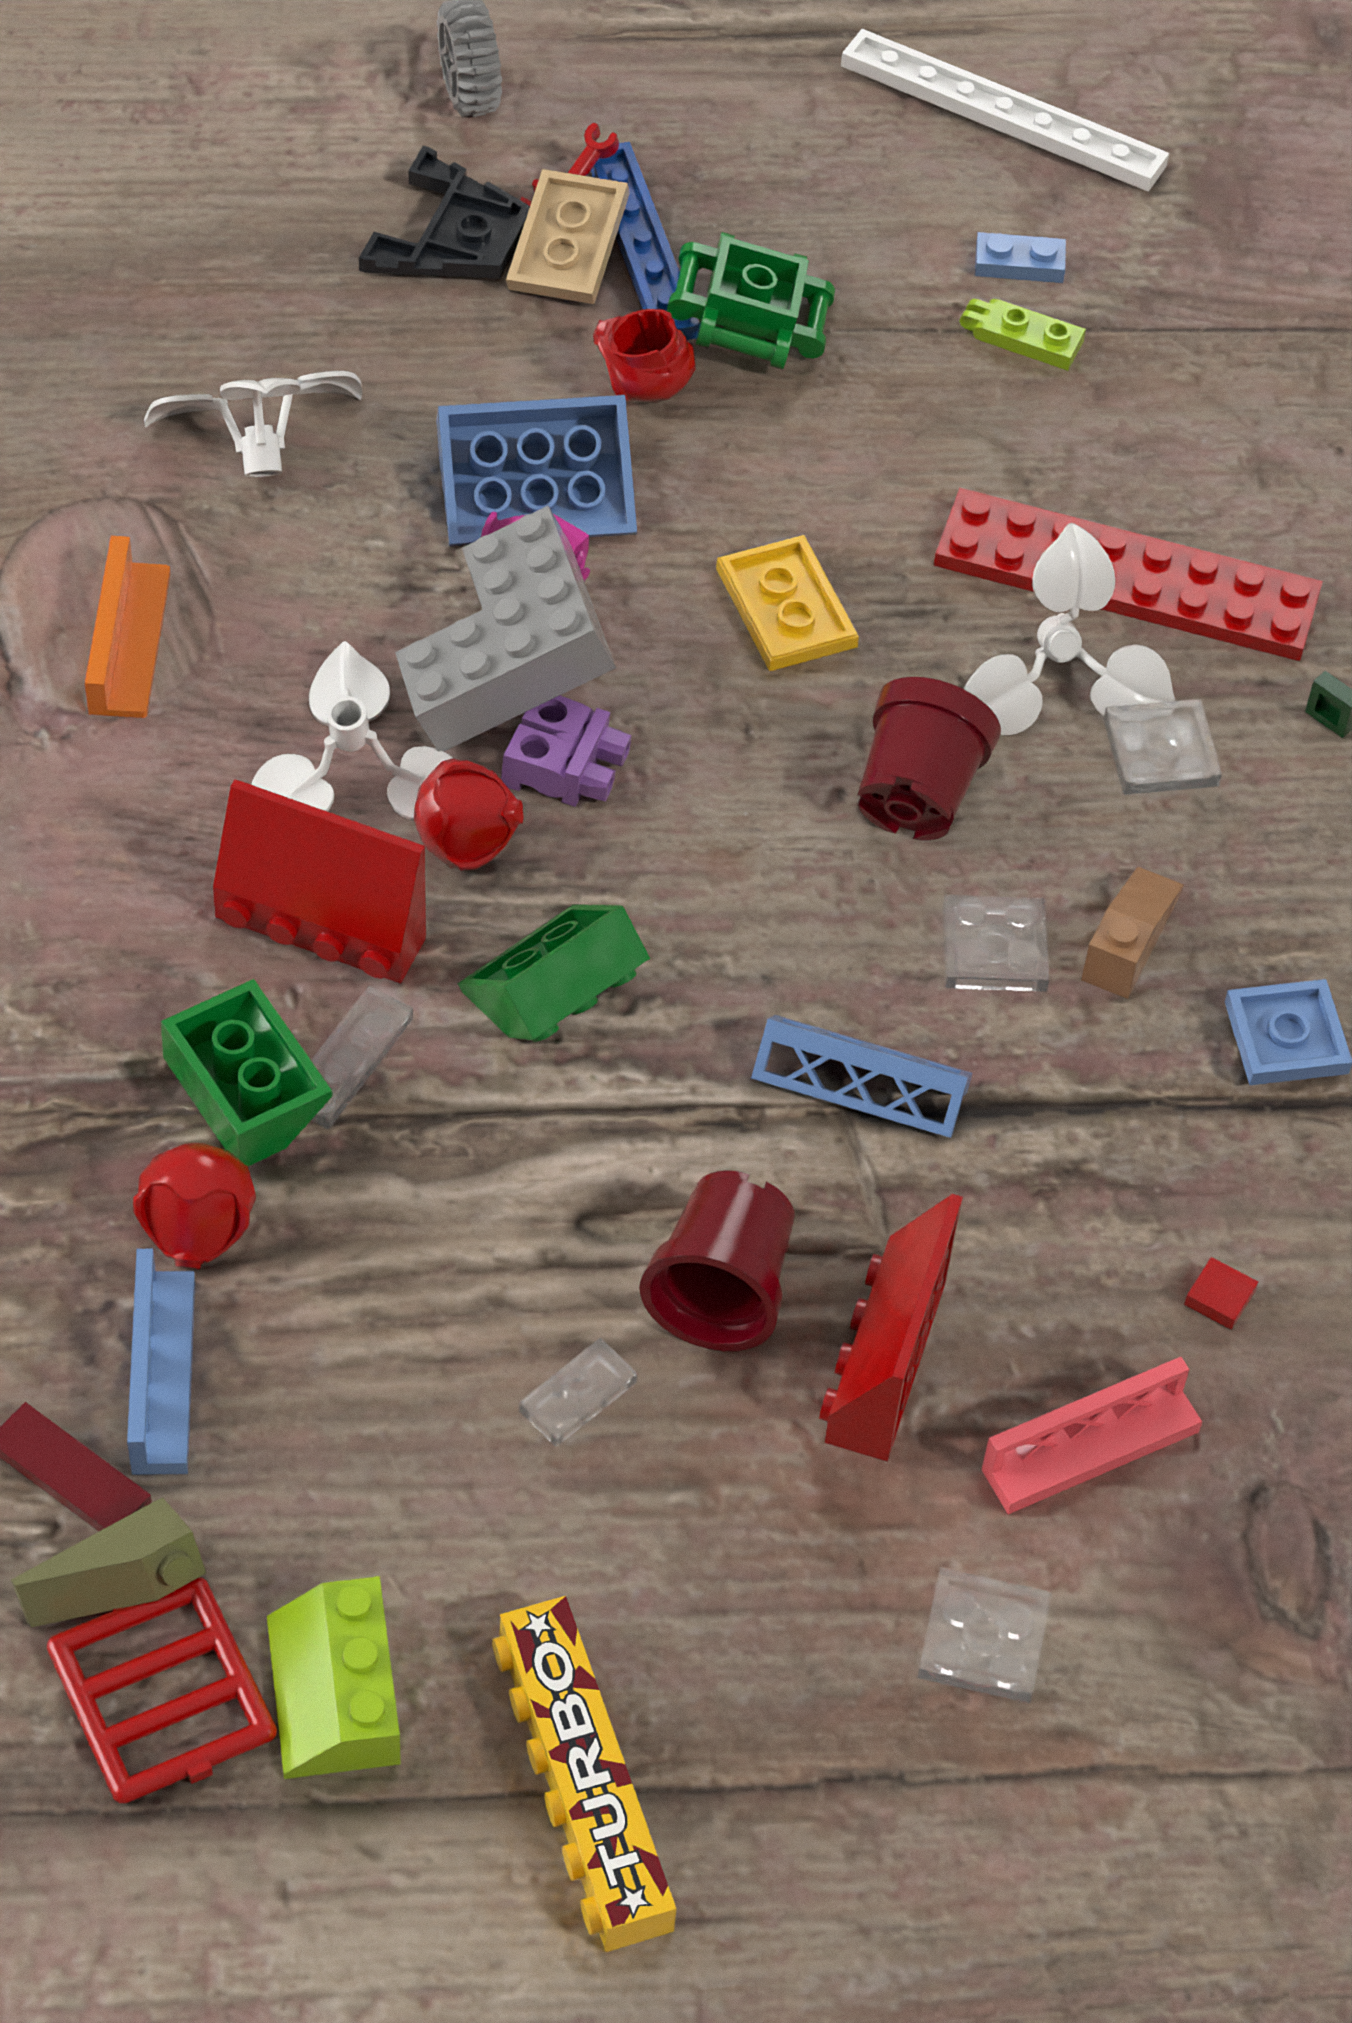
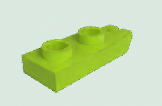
M971 299L966 306V311L963 312L959 319L960 325L967 330L973 331L974 337L979 341L1067 371L1084 342L1086 332L1085 328L999 299H991L989 303L979 299Z

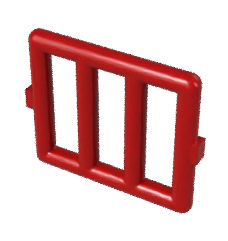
M202 1577L191 1581L157 1601L113 1609L109 1613L53 1635L47 1641L46 1648L110 1793L117 1803H129L187 1777L191 1784L212 1776L213 1766L271 1742L276 1737L277 1727L208 1582ZM190 1603L193 1604L204 1628L203 1630L85 1678L74 1654L75 1651ZM210 1651H215L226 1674L225 1678L107 1727L96 1699ZM237 1698L249 1723L248 1726L129 1776L117 1748Z

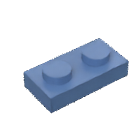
M978 232L975 276L1063 283L1066 239Z

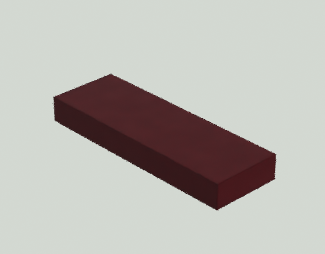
M27 1402L22 1404L0 1426V1458L97 1531L107 1528L152 1503L151 1494Z

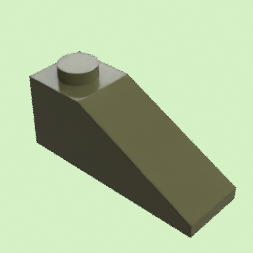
M162 1497L11 1579L26 1621L32 1628L107 1612L117 1608L157 1601L206 1574V1570L192 1530Z

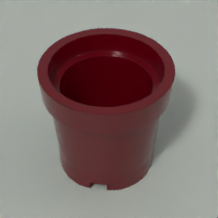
M926 677L894 679L882 687L873 715L875 735L857 796L860 795L858 807L869 821L887 832L896 834L901 827L915 831L912 839L922 841L936 840L948 834L977 769L983 767L991 757L1001 735V726L997 716L989 706L975 695L956 685Z
M717 1171L707 1174L700 1179L696 1188L691 1193L688 1203L669 1240L660 1245L653 1254L641 1277L639 1286L644 1307L660 1326L672 1335L690 1344L717 1351L751 1349L764 1343L774 1332L782 1302V1289L779 1280L795 1219L793 1206L781 1190L767 1181L764 1188L747 1182L750 1174L740 1171Z

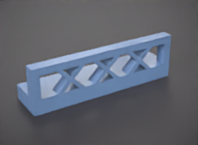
M774 1015L767 1019L751 1078L951 1138L963 1096L968 1091L973 1073ZM773 1043L792 1047L800 1059L803 1068L788 1076L766 1070ZM804 1051L823 1057L810 1063ZM829 1059L843 1062L853 1082L837 1091L825 1088L814 1068ZM854 1066L872 1072L860 1078ZM807 1072L812 1083L795 1078ZM879 1074L893 1077L903 1097L887 1106L875 1103L867 1091L864 1082ZM904 1081L921 1085V1087L910 1092ZM857 1087L862 1098L845 1093ZM930 1088L951 1094L944 1123L923 1117L914 1097ZM907 1102L912 1113L896 1109V1107Z
M153 1248L136 1250L127 1434L132 1475L188 1474L195 1274L194 1271H156Z

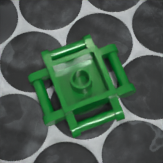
M721 232L717 248L697 242H687L682 245L678 257L681 269L676 290L669 297L667 312L671 313L672 318L680 321L688 320L691 317L701 320L695 345L709 348L710 344L757 357L770 361L771 367L781 370L784 369L790 346L798 348L799 353L806 358L814 359L822 356L826 345V337L823 334L828 307L834 302L835 287L827 280L807 275L809 263L807 256L794 253L792 256L734 239L735 235ZM702 268L712 270L706 297L693 294L698 271ZM802 297L807 298L810 304L806 326L796 324ZM717 324V325H721V326H723V327H722V328H719V327H716L715 325ZM765 339L775 341V343L765 341Z

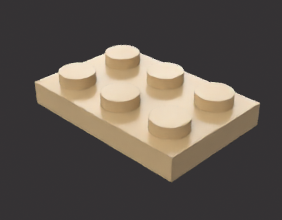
M542 169L506 278L508 290L595 304L630 194L628 183Z

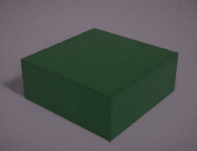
M1324 671L1313 681L1305 712L1341 738H1344L1352 731V689L1327 671Z

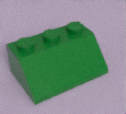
M573 904L457 984L462 993L509 1038L539 1042L556 1033L559 1029L557 1023L570 1014L577 1015L592 1008L598 1002L596 996L609 987L621 986L632 980L637 974L635 969L649 960L650 957L624 906Z
M254 979L161 1021L164 1060L225 1150L234 1154L246 1166H251L286 1149L332 1098L331 1088Z

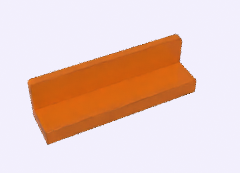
M111 535L85 678L88 715L145 718L148 715L171 572L169 565L132 562L130 537Z

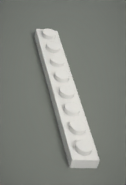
M861 29L842 53L841 67L1149 192L1167 166L1168 152L867 30Z

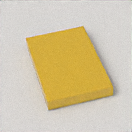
M805 535L717 558L716 570L769 672L858 648L859 636Z

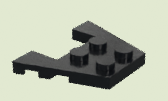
M423 145L408 171L409 184L445 194L418 243L373 232L359 257V271L364 273L500 279L517 248L530 206L488 181L484 185L467 176L466 168L456 162L449 166L437 159V151Z

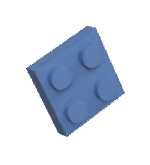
M1326 979L1227 991L1224 1002L1249 1086L1350 1073L1352 1058Z

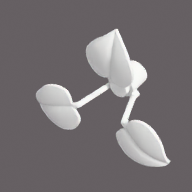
M348 371L313 373L300 376L298 380L288 378H268L258 382L255 380H238L221 385L220 396L222 398H213L209 394H189L158 399L150 405L144 422L145 427L153 422L175 414L219 410L235 442L236 453L243 454L245 476L251 478L270 477L282 473L280 450L285 449L284 435L293 394L339 393L361 400L362 386L358 376ZM283 396L276 434L273 433L272 425H264L262 397ZM253 398L255 425L246 427L245 436L242 437L228 408L227 400Z
M1069 523L1038 560L1032 580L1035 595L1046 608L1054 612H1064L1069 609L1070 611L1066 614L1060 613L1058 616H1051L1045 619L1039 626L1037 639L1041 647L1035 651L1036 659L1031 672L1027 674L1025 664L1018 656L1013 654L999 655L984 662L973 673L964 687V690L978 697L994 712L1001 726V735L1020 733L1030 727L1037 719L1042 708V694L1032 682L1040 676L1047 657L1056 662H1068L1078 657L1092 670L1101 675L1091 688L1090 699L1095 708L1111 721L1122 724L1146 723L1167 713L1175 703L1169 670L1164 660L1151 648L1137 644L1121 647L1113 652L1108 660L1107 668H1105L1081 647V636L1070 621L1078 617L1079 608L1087 611H1097L1106 606L1115 588V573L1112 563L1100 543L1080 526Z
M344 641L324 661L313 680L309 692V705L313 716L319 723L328 726L330 735L324 739L325 749L320 766L315 770L312 762L306 757L297 754H282L273 757L261 766L251 785L328 812L334 802V791L331 785L323 780L322 777L329 770L334 749L339 748L344 751L353 752L359 750L365 744H369L386 770L395 776L387 787L389 803L399 815L414 821V807L419 786L436 766L444 760L452 759V757L443 751L438 752L436 748L421 746L407 750L402 757L400 767L392 762L377 740L376 732L369 729L368 723L378 718L388 706L390 700L388 681L375 665L363 658L349 643Z

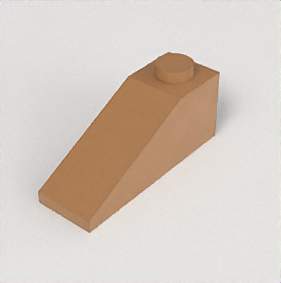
M1137 867L1107 908L1089 944L1081 980L1128 999L1182 893L1184 884Z

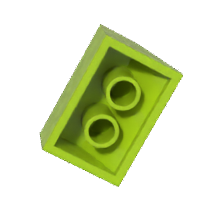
M380 1576L321 1583L267 1615L284 1779L401 1765L400 1732Z

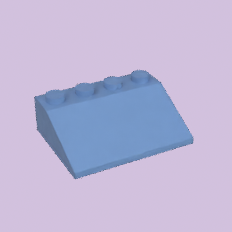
M625 395L438 406L436 425L449 546L468 545L481 538L485 522L493 511L497 513V519L502 520L513 516L532 514L546 506H549L553 514L588 534L589 537L637 534Z

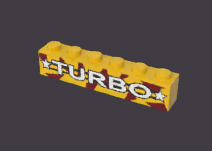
M562 1596L500 1614L499 1637L492 1638L494 1655L501 1672L510 1670L515 1688L509 1689V1696L515 1718L518 1723L527 1721L533 1739L526 1742L529 1759L535 1774L545 1773L551 1791L544 1793L547 1812L553 1827L562 1825L569 1844L562 1846L563 1857L570 1879L574 1881L581 1878L587 1898L581 1899L580 1904L589 1934L599 1933L605 1952H609L674 1932L676 1906L567 1597Z

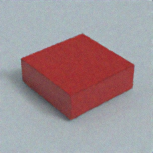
M1211 1257L1188 1292L1184 1305L1232 1330L1256 1292L1259 1281Z

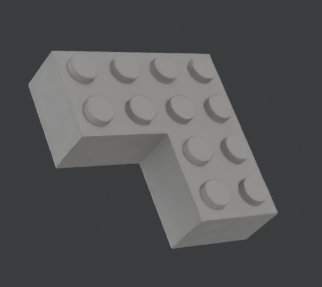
M549 506L532 514L525 515L521 519L462 547L483 610L395 652L414 715L438 752H444L616 668L572 546Z

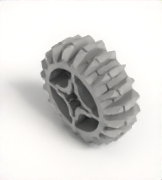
M452 0L443 2L439 8L436 21L438 27V50L443 80L445 81L449 98L453 103V108L462 117L470 115L472 117L484 116L486 113L495 112L501 102L502 77L499 49L493 29V20L489 17V10L482 0Z

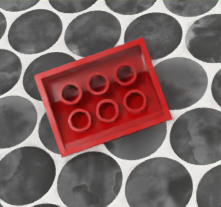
M234 779L230 786L213 883L215 917L222 919L232 927L247 928L269 936L279 944H291L311 951L326 961H338L361 969L371 977L378 979L386 978L401 984L426 940L425 846Z
M951 1194L889 1236L883 1256L873 1254L865 1279V1285L872 1287L868 1300L858 1298L850 1323V1329L857 1331L853 1345L843 1342L837 1359L834 1374L842 1376L838 1390L828 1387L821 1406L819 1419L828 1422L824 1443L888 1462L947 1282L963 1196Z

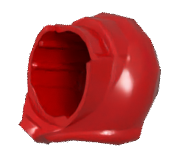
M644 309L625 316L599 320L593 332V343L597 345L605 359L612 390L616 395H625L626 401L657 403L669 400L686 386L696 370L693 346L688 342L683 333L676 328L671 313L665 310Z
M455 758L442 761L431 771L418 788L414 807L415 826L423 845L451 869H459L460 871L478 869L492 861L505 848L518 825L522 824L524 820L522 801L514 796L493 770H488L484 766L468 760Z
M204 1143L182 1144L156 1155L140 1174L138 1193L133 1197V1213L150 1239L166 1257L174 1260L176 1267L199 1270L201 1264L214 1260L243 1236L250 1224V1212L256 1201V1193L248 1166L230 1151Z

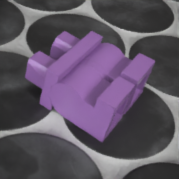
M559 695L524 713L522 723L518 725L503 755L501 780L510 789L520 791L522 785L525 784L546 796L562 797V803L576 807L581 795L606 802L614 783L616 770L598 765L597 761L601 759L618 766H623L630 751L632 736L609 727L610 712L596 708L594 712L584 704Z

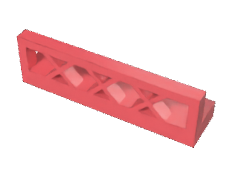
M1178 1357L990 1437L984 1456L982 1472L1007 1514L1009 1515L1199 1433L1202 1420L1183 1392L1190 1370L1183 1358Z

